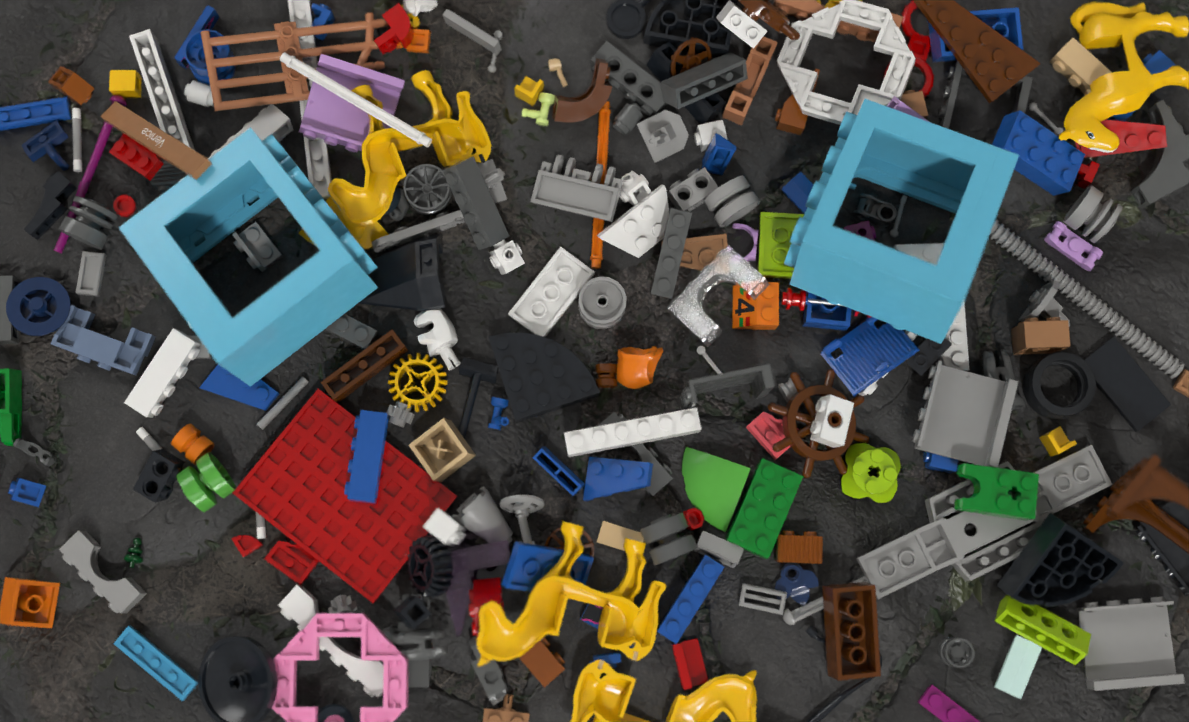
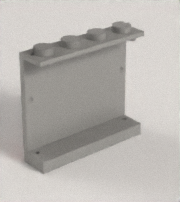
M938 361L935 366L931 365L928 378L931 379L930 386H926L923 394V399L926 400L925 406L920 408L917 419L921 421L919 430L915 429L913 434L914 449L974 465L998 468L1018 381L1012 379L1006 382L941 365L942 361Z
M1151 597V602H1143L1142 598L1128 599L1129 604H1121L1120 600L1106 601L1107 605L1098 606V602L1084 603L1085 607L1077 608L1079 628L1091 634L1088 654L1083 658L1087 689L1098 691L1185 683L1184 674L1176 673L1167 605L1174 604V601H1165V597Z

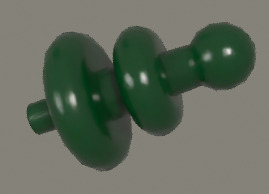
M135 538L133 540L134 546L128 549L131 555L124 556V560L130 563L131 568H134L135 564L143 562V558L138 556L143 553V550L139 548V545L142 543L140 538Z

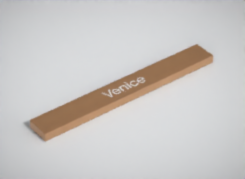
M116 101L100 116L105 122L195 180L212 164L206 157Z

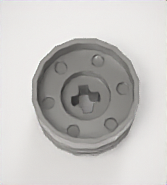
M1090 185L1073 204L1063 222L1074 230L1078 229L1082 224L1086 225L1082 235L1086 237L1092 232L1089 240L1095 243L1114 226L1123 207L1117 203L1110 209L1114 201L1111 198L1101 204L1100 201L1104 193Z

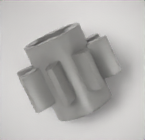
M399 401L396 402L395 406L389 405L386 412L390 416L388 422L404 428L406 423L411 424L415 416L411 413L412 407L407 408V404L400 403Z
M350 595L335 597L330 601L332 607L328 608L329 613H355L354 611L358 609L356 601H352Z

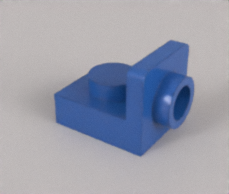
M312 4L311 8L314 14L319 16L315 18L312 26L333 24L335 18L328 6ZM319 34L315 36L316 38L324 41L327 34Z
M17 477L16 482H11L8 494H11V500L39 507L46 485Z
M620 652L593 655V661H589V664L596 660H603L611 668H615L617 663H621Z

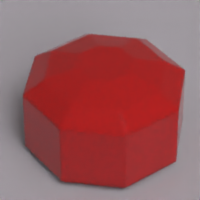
M695 507L683 511L689 525L687 529L692 531L702 527L704 522L702 511Z

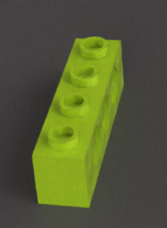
M1008 595L999 602L995 622L1074 665L1079 663L1088 654L1091 634L1039 605L1023 604Z

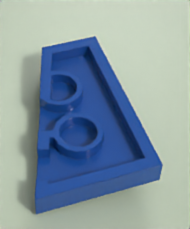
M219 364L199 387L202 390L264 411L270 407L279 395L277 391L261 379L250 387Z
M589 457L583 501H590L595 498L607 497L615 493L628 492L650 486L653 464Z

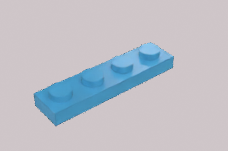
M128 626L114 642L115 646L181 701H184L198 685V681L132 626Z

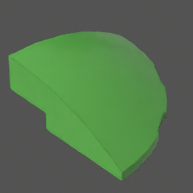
M686 447L682 461V475L684 477L687 497L695 508L702 511L705 521L715 528L726 532L750 468Z

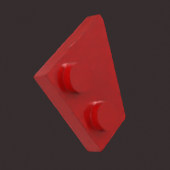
M278 541L264 558L265 561L300 586L319 563L316 558L298 544H290L284 541Z

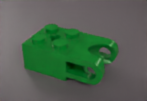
M0 369V436L3 444L7 446H13L15 440L22 437V370Z
M973 464L958 465L957 475L969 479L973 483L974 492L970 498L956 499L954 501L955 510L1025 521L1035 519L1039 474ZM1008 491L1012 492L1013 497L1008 495Z

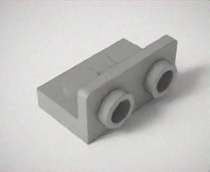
M257 222L240 234L236 232L232 234L236 239L233 243L241 253L245 251L249 257L246 260L253 269L258 267L263 272L283 257Z

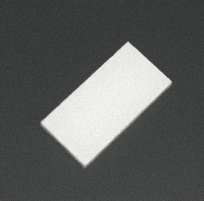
M560 247L508 315L532 334L546 337L579 295L583 285L593 277L595 272L564 248Z

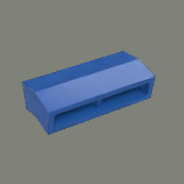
M799 172L781 191L805 214L807 210L806 204L814 185L802 172Z
M542 447L533 457L572 496L576 495L584 487L585 483L547 447ZM542 454L546 455L559 469L557 471L552 469L540 456ZM561 472L565 473L578 487L576 489L571 487L559 474Z

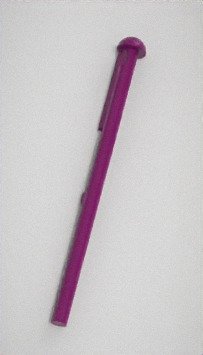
M114 95L110 98L112 104L116 101L126 107V100L121 95ZM107 122L103 124L82 181L79 183L76 196L85 198L113 128ZM74 202L72 203V206L77 207V208H81L80 206H78V205L75 204ZM69 211L67 217L75 219L77 215ZM61 232L53 251L62 254L69 236Z

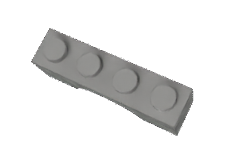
M78 530L59 549L64 554L62 556L63 560L71 566L74 565L79 570L77 572L83 580H89L94 585V592L100 597L104 596L109 601L108 606L114 612L128 613L147 593L132 578H123L118 581L106 578L98 566V554L101 546L87 531Z

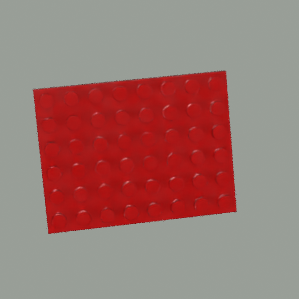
M317 389L238 485L233 494L374 604L408 561L407 555L410 554L409 548L412 546L413 541L430 533L423 527L437 508L446 512L457 498V495L440 482L433 481L426 471L386 441L377 503L349 501L347 499L348 495H344L346 481L350 482L351 473H348L349 460H353L354 457L351 444L353 437H357L358 429L354 428L356 417L320 389Z

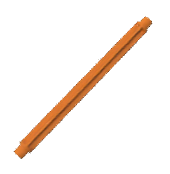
M609 101L598 111L599 131L596 165H603L600 184L603 185L607 175L608 135L611 114ZM593 218L590 260H592L591 268L601 269L603 240L598 238L597 235L604 230V220Z

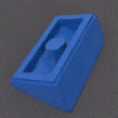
M715 133L702 158V169L705 167L709 173L723 175L736 150V146Z

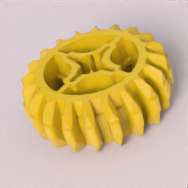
M420 353L416 354V359L414 360L412 355L408 354L409 361L406 362L403 358H400V362L403 365L400 367L398 364H394L393 367L398 370L397 373L393 371L389 373L390 376L395 378L388 380L389 385H395V387L389 389L390 393H397L393 396V400L398 401L401 399L400 403H407V408L415 405L416 412L420 411L421 405L425 411H428V403L432 407H436L433 400L436 398L438 401H442V397L438 395L439 392L442 394L447 392L446 389L441 388V386L448 385L446 380H441L447 374L446 372L439 373L443 369L442 364L435 366L437 363L436 358L429 362L430 356L428 354H425L423 360H421ZM424 366L431 370L418 374L413 371L412 367ZM407 372L409 382L401 390V379L404 373ZM412 374L419 380L421 378L423 379L421 380V386L423 387L424 391H422L420 387H417V385L413 387V385H415V379L412 377ZM435 375V387L430 394L427 390V383ZM420 392L424 398L414 400L406 397L408 393Z

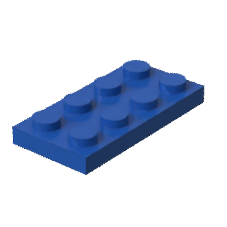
M516 541L501 585L505 588L531 592L537 581L558 563L564 550ZM582 553L572 565L569 575L575 581L585 585L594 557Z

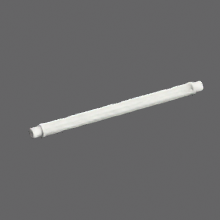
M285 52L281 55L280 61L286 64L288 68H292L308 77L310 80L416 141L417 144H422L427 148L430 146L432 139L426 136V133L420 132L296 59L295 56H290Z

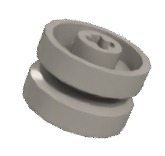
M743 175L726 182L704 200L709 211H717L714 219L719 227H725L739 220L760 203L755 192H747L750 184Z
M610 277L590 279L583 285L579 293L578 309L581 318L588 325L596 329L614 327L621 321L625 313L627 297L624 288ZM598 301L601 302V303H602L603 301H606V304H605V305H600V304L598 303Z

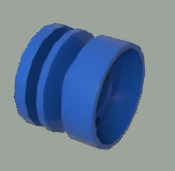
M206 29L210 33V38L224 36L215 30ZM200 30L192 34L185 42L184 56L196 80L210 85L200 33L206 30ZM230 45L212 46L214 59L234 57ZM236 65L217 67L218 80L231 79L235 73Z

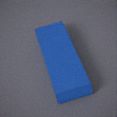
M68 97L0 107V131L51 123L56 120L72 119L70 99Z

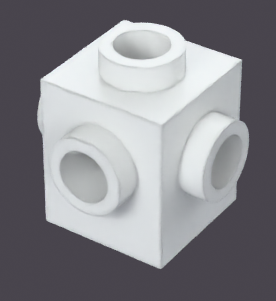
M631 171L621 178L623 184L619 197L623 202L626 203L628 201L635 206L651 193L648 187L649 182L642 174L638 175Z
M502 240L493 245L495 249L489 252L493 267L495 269L498 268L501 275L507 274L525 264L521 257V248L517 243L514 244L513 240L507 243L505 240Z

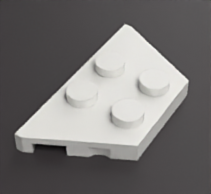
M661 184L597 235L598 238L637 258L651 249L664 238L669 218L665 185Z

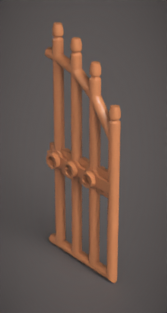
M374 13L365 14L366 21L297 28L296 22H281L274 24L275 31L210 38L209 31H201L215 111L303 101L308 100L310 94L306 81L308 77L292 68H288L283 62H281L283 73L218 80L217 67L278 61L284 52L290 56H295L296 59L303 62L302 58L362 51L355 65L371 70L384 69V62H366L371 51L378 49L373 41L374 28L385 27L387 24L384 19L374 20ZM366 29L365 42L300 49L298 37ZM277 40L279 52L214 59L212 46ZM282 81L285 83L286 94L222 102L220 89Z

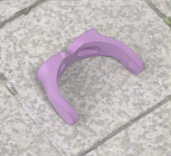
M734 223L732 228L743 229L751 235L754 246L752 251L744 258H729L730 263L755 261L758 229L745 224Z

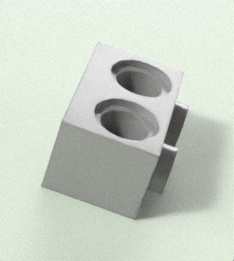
M705 167L700 171L698 169L693 170L688 174L686 180L683 182L679 180L670 186L668 197L677 210L692 211L703 204L709 194L719 188ZM697 181H703L706 183L707 187L701 189L698 188L695 183ZM681 192H685L688 194L689 198L687 200H681L678 197V194Z

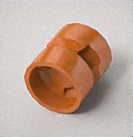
M189 423L175 435L171 445L180 453L185 452V457L194 465H197L196 460L211 452L215 443L205 435L200 436L201 431Z

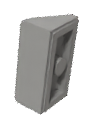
M706 531L701 533L696 543L698 548L694 549L695 552L707 555L713 560L731 568H735L743 553L742 547Z

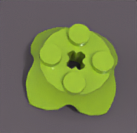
M865 443L850 445L845 455L848 468L847 473L841 479L842 492L852 498L870 497L877 503L891 501L897 491V476L901 468L898 454L889 448H876ZM869 467L872 469L876 468L877 477L869 476Z

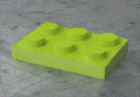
M760 212L758 277L792 278L794 268L785 265L784 261L791 246L790 240L799 218L804 217V214Z

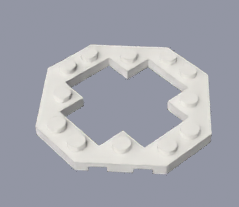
M842 0L838 5L830 9L827 7L818 11L804 21L799 20L792 23L791 27L800 33V38L798 40H791L786 37L777 59V64L802 114L841 125L847 111L858 115L864 99L887 106L894 96L901 100L915 64V56L908 48L906 40L899 27L896 26L889 9L857 0ZM840 21L880 31L874 44V51L893 56L880 90L859 84L851 103L812 92L818 73L799 67L812 34L833 39Z

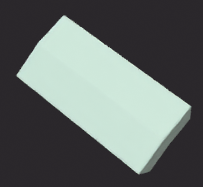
M1015 635L994 688L1021 699L1042 647Z

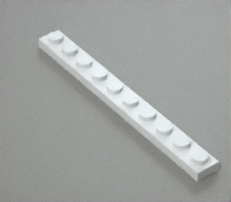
M288 0L290 22H296L297 28L312 27L313 19L310 0ZM314 35L298 37L300 49L316 47ZM317 56L302 58L303 63L313 69H317ZM307 78L308 91H310L313 81ZM308 100L300 101L302 119ZM304 137L308 179L323 199H328L330 197L328 186L332 181L328 146L324 139Z

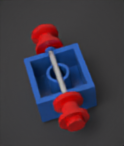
M787 288V291L782 293L781 304L785 305L786 310H789L791 306H798L799 311H803V327L846 331L850 327L851 310L853 316H858L859 314L856 310L840 304H831L825 298L805 290H801L800 293H793L792 288Z

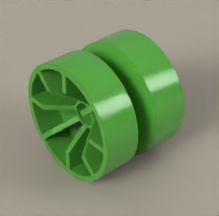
M210 452L196 460L199 472L193 467L188 466L176 475L186 497L202 512H206L217 504L214 492L224 499L236 489L231 476L219 460Z

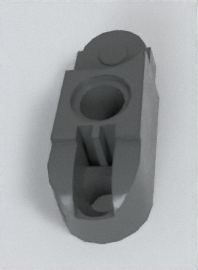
M477 636L468 640L474 652L470 656L471 664L489 700L495 705L504 700L508 691L507 683L503 677L505 674L499 662L494 659L485 665L477 666L481 654L477 648Z

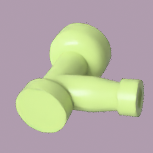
M544 92L539 93V101L542 103L540 111L523 108L522 117L536 119V124L548 126L550 105L554 104L555 95Z

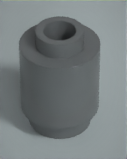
M626 103L614 118L615 122L612 126L622 135H626L628 132L631 133L643 117L642 109L635 103Z

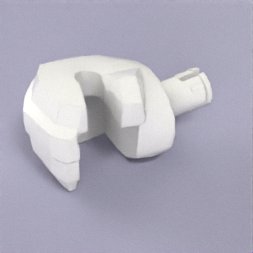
M441 308L421 311L415 316V326L423 328L433 323L434 327L429 332L418 335L419 343L427 345L430 357L440 354L448 370L454 369L450 360L453 361L456 367L459 366L461 362L451 348L458 341L457 333L448 316Z

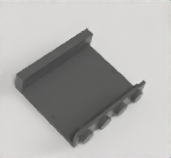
M770 364L689 380L680 396L682 409L694 408L695 404L698 403L696 394L749 383L752 385L755 400L762 399L775 387Z

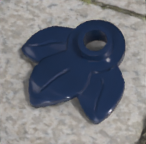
M788 562L781 569V578L776 582L775 590L787 592L786 599L791 596L797 603L806 605L809 599V588L819 586V582L812 571L803 570L798 563ZM790 569L796 570L797 574L795 577L788 575ZM776 595L777 599L781 600L782 596Z

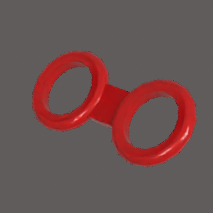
M912 1L902 12L901 26L903 32L909 38L907 46L915 56L914 65L923 72L925 83L920 91H923L925 98L929 95L934 83L932 69L926 62L931 43L930 36L917 33L911 26L910 15L918 8L915 2ZM890 63L888 64V66H887V68H886V70H885V72H884V78H885V75H886V72H887V70H888V67H889Z

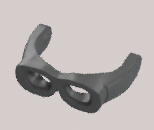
M17 438L13 444L14 447L21 449L30 456H39L40 461L48 467L56 462L57 458L54 454L44 450L35 443ZM32 446L38 449L37 453L31 452ZM48 454L50 457L45 460L43 456Z

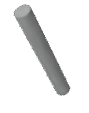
M302 376L265 414L257 425L263 430L309 381Z

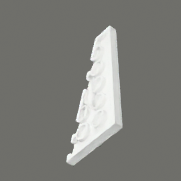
M945 243L895 245L894 248L897 251L936 265ZM963 303L945 336L952 345L940 356V360L944 366L969 371L965 304Z

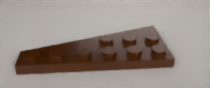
M913 0L989 103L993 102L1041 64L954 0Z

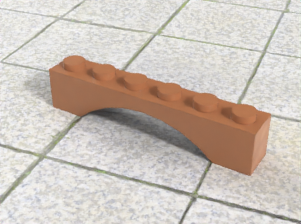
M775 0L773 4L784 15L795 16L801 21L812 17V14L826 8L816 0ZM891 13L896 26L900 29L903 16ZM840 21L836 30L840 34H851L860 40H870L876 42L880 32Z

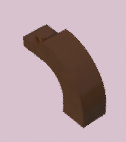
M596 58L591 85L583 94L576 97L555 95L552 111L554 121L566 123L579 122L590 118L604 106L612 90V85L605 81V79L609 78L610 66H608L604 59Z

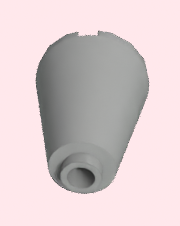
M483 486L479 489L481 493L478 496L473 493L457 509L458 516L453 514L452 518L494 547L499 548L501 546L505 548L513 540L511 538L513 532L489 491Z

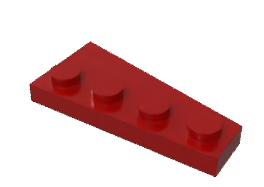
M1106 119L1101 121V123L1107 129L1116 133L1120 139V144L1114 152L1106 153L1091 150L1075 142V148L1085 154L1084 158L1167 147L1166 126Z

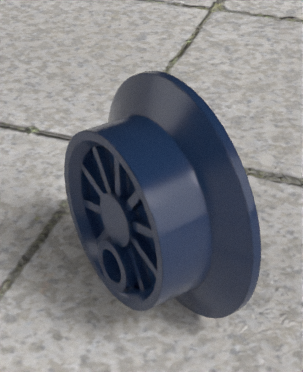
M34 277L22 281L11 291L6 303V313L10 323L18 331L31 336H43L56 331L65 323L70 313L71 301L66 289L57 281L46 277Z

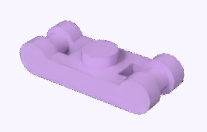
M1057 221L1052 227L1053 231L1044 238L1045 242L1083 269L1091 271L1095 266L1094 262L1096 259H1100L1102 256V250L1092 246L1069 230L1065 224ZM1060 235L1065 238L1063 242L1058 238ZM1085 252L1088 254V257L1084 258L1081 254Z

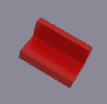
M694 638L678 642L677 644H671L682 689L693 688L692 686L708 682L698 639Z

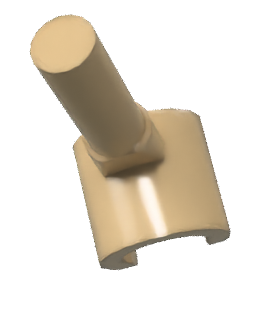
M557 58L548 60L550 72L557 71L562 86H568L562 72L560 60Z

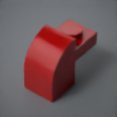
M398 3L382 14L385 23L390 28L374 40L382 54L393 51L399 43L406 49L413 40V25L406 11Z

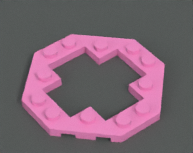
M318 613L288 643L281 653H278L273 658L277 671L278 689L272 709L277 714H280L286 722H318V706H296L297 660H319V637H361V660H384L383 707H361L360 722H394L408 707L409 660L365 613Z

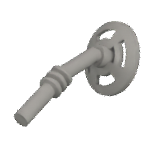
M513 495L503 498L500 501V507L507 512L515 513V516L518 517L523 543L535 545L531 538L527 517L529 513L541 510L544 507V500L532 495Z

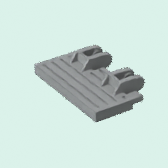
M557 155L552 173L550 172L552 163L542 162L541 169L538 171L531 203L613 222L623 184L622 179L615 178V167L608 169L603 185L600 184L603 173L602 164L596 165L592 181L590 182L592 173L575 169V158H569L564 175H560L564 162L562 155Z

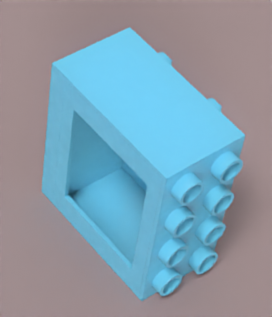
M864 99L858 115L848 111L845 113L837 134V142L835 146L830 147L822 167V176L819 182L816 181L809 195L804 217H800L790 240L791 246L784 261L785 265L794 268L789 285L825 298L831 304H840L889 323L897 330H907L942 344L964 303L1019 155ZM859 177L956 214L936 265L832 226L848 188L853 190L856 188V185L851 183L852 179Z
M250 127L208 160L212 163L211 166L197 180L187 175L121 225L119 229L216 362L251 387L376 290L378 287L369 277V274L378 267L276 138L271 134L262 141ZM279 197L320 251L232 318L192 263Z

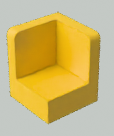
M136 70L110 71L109 91L113 95H121L124 98H141L142 77Z
M525 76L520 86L516 84L514 88L515 96L534 106L539 98V93H542L544 90V81L539 79L536 82Z
M1061 426L1039 437L1050 457L1058 455L1077 444L1075 440H1068Z

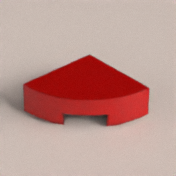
M238 535L231 538L242 557L248 556L263 546L259 539L250 535Z

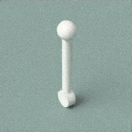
M699 346L697 353L706 359L717 374H722L706 354L705 347Z

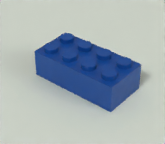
M1019 7L969 11L1023 50ZM928 21L932 61L957 60Z
M1020 110L1003 117L992 143L993 146L1018 154L1019 157L1014 170L1053 196L1070 192L1085 157V154L1065 140L1058 139L1059 136Z

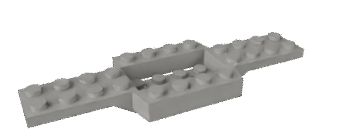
M1089 445L1033 472L1039 474L1036 515L1033 520L1025 521L965 511L949 519H944L943 517L957 511L954 509V501L956 499L970 498L973 495L974 486L969 479L926 499L925 504L930 523L856 558L868 583L874 584L876 587V599H880L949 565H952L965 581H971L1016 559L1050 513L1054 514L1113 485L1093 446ZM1008 461L998 464V468L1015 470ZM1008 491V495L1013 497L1012 492ZM1032 522L1031 524H1029V525H1027V526H1025V527H1023V528H1021V529H1019V530H1017V531H1015V532H1013V533H1011V534H1009V535H1006V534H1008V533H1010V532H1012V531H1014V530H1016V529H1018V528H1020V527H1022V526H1024V525H1026V524ZM968 523L976 527V533L972 537L967 536L964 532V527ZM991 541H994V542H992V543H990V544H988V545H986V546H984V547H982V548H980V549H978V550H976V551H974V552H972V553H970V554H968V555L965 556V554H967V553H969V552H971V551H973V550H975V549H977V548H979V547H981V546H983V545H985V544H987V543H989V542H991Z

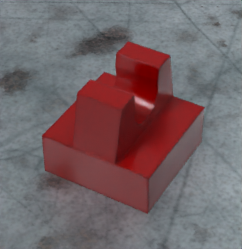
M1091 161L1088 165L1081 164L1076 176L1079 179L1077 186L1085 189L1090 185L1100 164Z

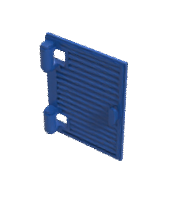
M874 317L867 318L865 322L842 338L835 339L823 347L824 349H822L823 351L820 354L852 395L855 396L920 351L903 330H897L889 323L877 329L874 322L879 319ZM839 348L843 354L834 359L831 353Z

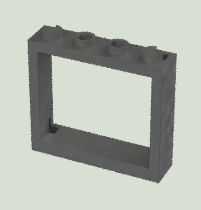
M958 60L954 66H950L947 78L950 79L949 85L945 86L942 98H945L944 105H941L938 113V118H941L939 126L947 129L950 126L961 73L967 74ZM1025 76L1013 85L1017 87L1012 113L1019 110L1025 113L1032 77Z

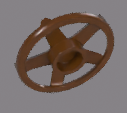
M693 37L682 43L674 55H671L672 76L677 75L675 69L676 62L683 64V68L680 71L682 73L701 65V60L705 57H708V61H711V51L708 44L701 39ZM700 43L704 45L707 51L695 54V44ZM689 45V51L687 56L679 55L680 52L686 46Z

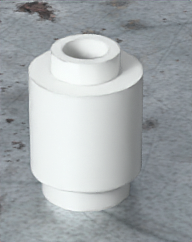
M194 80L186 85L184 95L187 96V101L206 107H214L210 85Z

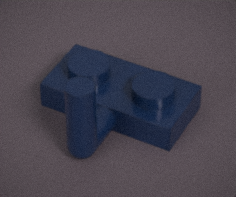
M57 120L21 145L33 162L48 153L49 157L63 171L69 168V164L54 148L69 137Z

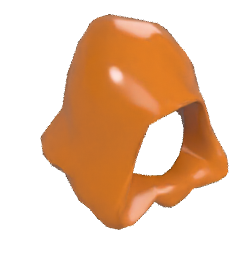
M653 346L644 350L634 347L618 349L617 382L631 389H639L653 383L654 371L663 354V348Z

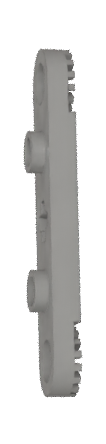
M461 210L449 214L448 212L438 214L435 219L409 228L407 226L400 227L395 230V233L374 240L372 242L374 252H382L383 249L386 251L385 248L389 250L395 245L398 247L419 237L429 236L455 227L458 223L465 222Z

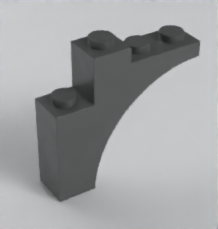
M1164 100L1159 101L1148 110L1154 124L1166 126L1167 147L1157 148L1155 161L1149 174L1139 186L1131 191L1141 209L1189 184V169L1183 164L1189 160V134L1185 136L1183 127L1176 121L1170 106Z

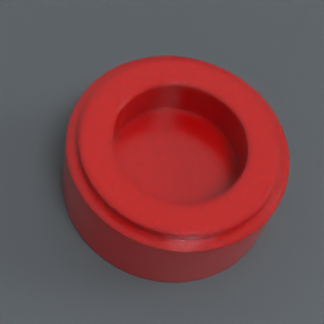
M120 195L114 200L113 208L119 216L129 217L136 210V202L129 195Z

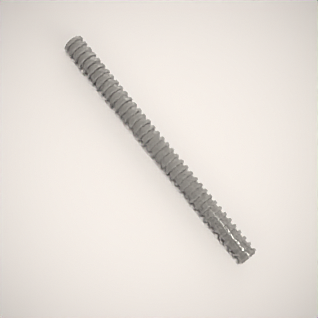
M996 219L989 234L991 240L995 239L996 244L1000 243V247H1005L1007 252H1012L1011 255L1017 256L1016 259L1018 261L1021 259L1022 264L1028 265L1027 268H1032L1034 273H1039V277L1043 276L1044 281L1048 280L1051 282L1055 280L1058 282V289L1061 294L1065 293L1066 298L1070 297L1071 302H1076V305L1078 307L1081 306L1083 311L1087 310L1088 315L1092 314L1093 319L1097 318L1098 322L1103 323L1105 328L1109 327L1110 332L1114 331L1115 336L1119 335L1120 339L1125 340L1127 345L1131 344L1130 347L1132 349L1136 348L1137 353L1141 352V356L1147 357L1149 362L1153 361L1152 364L1154 366L1158 365V369H1163V373L1169 374L1171 379L1181 373L1185 365L1183 362L1179 363L1178 358H1173L1174 355L1168 354L1166 349L1162 350L1161 345L1157 346L1156 341H1151V338L1149 336L1146 337L1144 332L1140 333V329H1135L1134 324L1130 325L1128 320H1123L1124 317L1122 315L1118 316L1117 311L1113 312L1112 307L1108 308L1106 303H1101L1102 300L1100 298L1096 299L1095 294L1091 295V291H1086L1084 286H1079V282L1075 283L1073 277L1069 278V274H1064V271L1062 269L1059 270L1057 265L1053 266L1052 261L1048 262L1047 257L1043 258L1040 252L1037 253L1035 248L1031 249L1030 244L1026 245L1025 240L1021 241L1020 237H1016L1014 232H1009L1010 229L1008 227L1005 229L1003 223H998L999 220Z

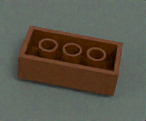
M867 582L822 585L828 676L838 681L881 676L875 585Z

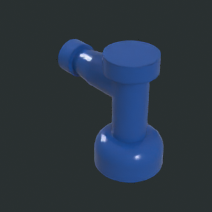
M492 397L491 404L494 406V411L488 428L501 430L500 425H508L509 419L501 417L503 408L508 406L509 400Z

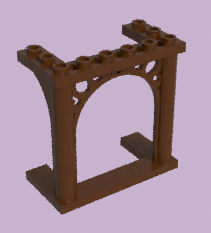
M1154 454L1149 459L1144 457L1110 488L1112 494L1108 498L1104 496L1096 505L1099 510L1095 515L1090 513L1083 521V524L1086 526L1082 531L1090 536L1097 528L1108 522L1121 519L1136 520L1152 526L1189 554V529L1150 500H1169L1189 510V487L1161 467L1159 463L1162 460Z

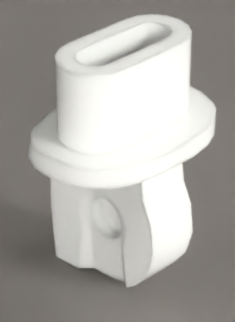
M403 0V8L406 13H412L415 17H417L419 11L429 12L434 7H437V0Z

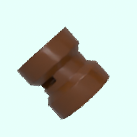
M596 364L595 371L598 373V378L595 380L597 387H617V379L615 378L617 364Z

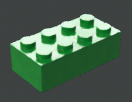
M763 458L760 459L725 540L761 558L769 559L803 476Z

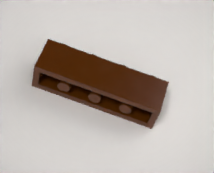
M392 329L320 383L332 399L339 403L405 354L408 349Z

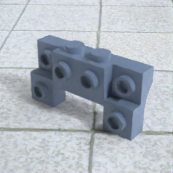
M71 305L69 316L54 334L51 345L77 354V359L83 362L90 363L91 360L98 362L97 366L110 371L112 367L137 376L144 356L148 357L156 337L133 327L125 343L89 330L95 314Z

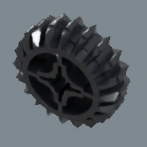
M433 535L417 538L409 548L410 554L407 555L409 559L407 563L409 567L408 573L410 574L409 581L413 582L412 587L416 589L417 594H421L423 597H437L447 592L448 587L452 584L451 579L454 578L452 575L454 570L452 567L454 560L451 559L452 552L448 551V545Z

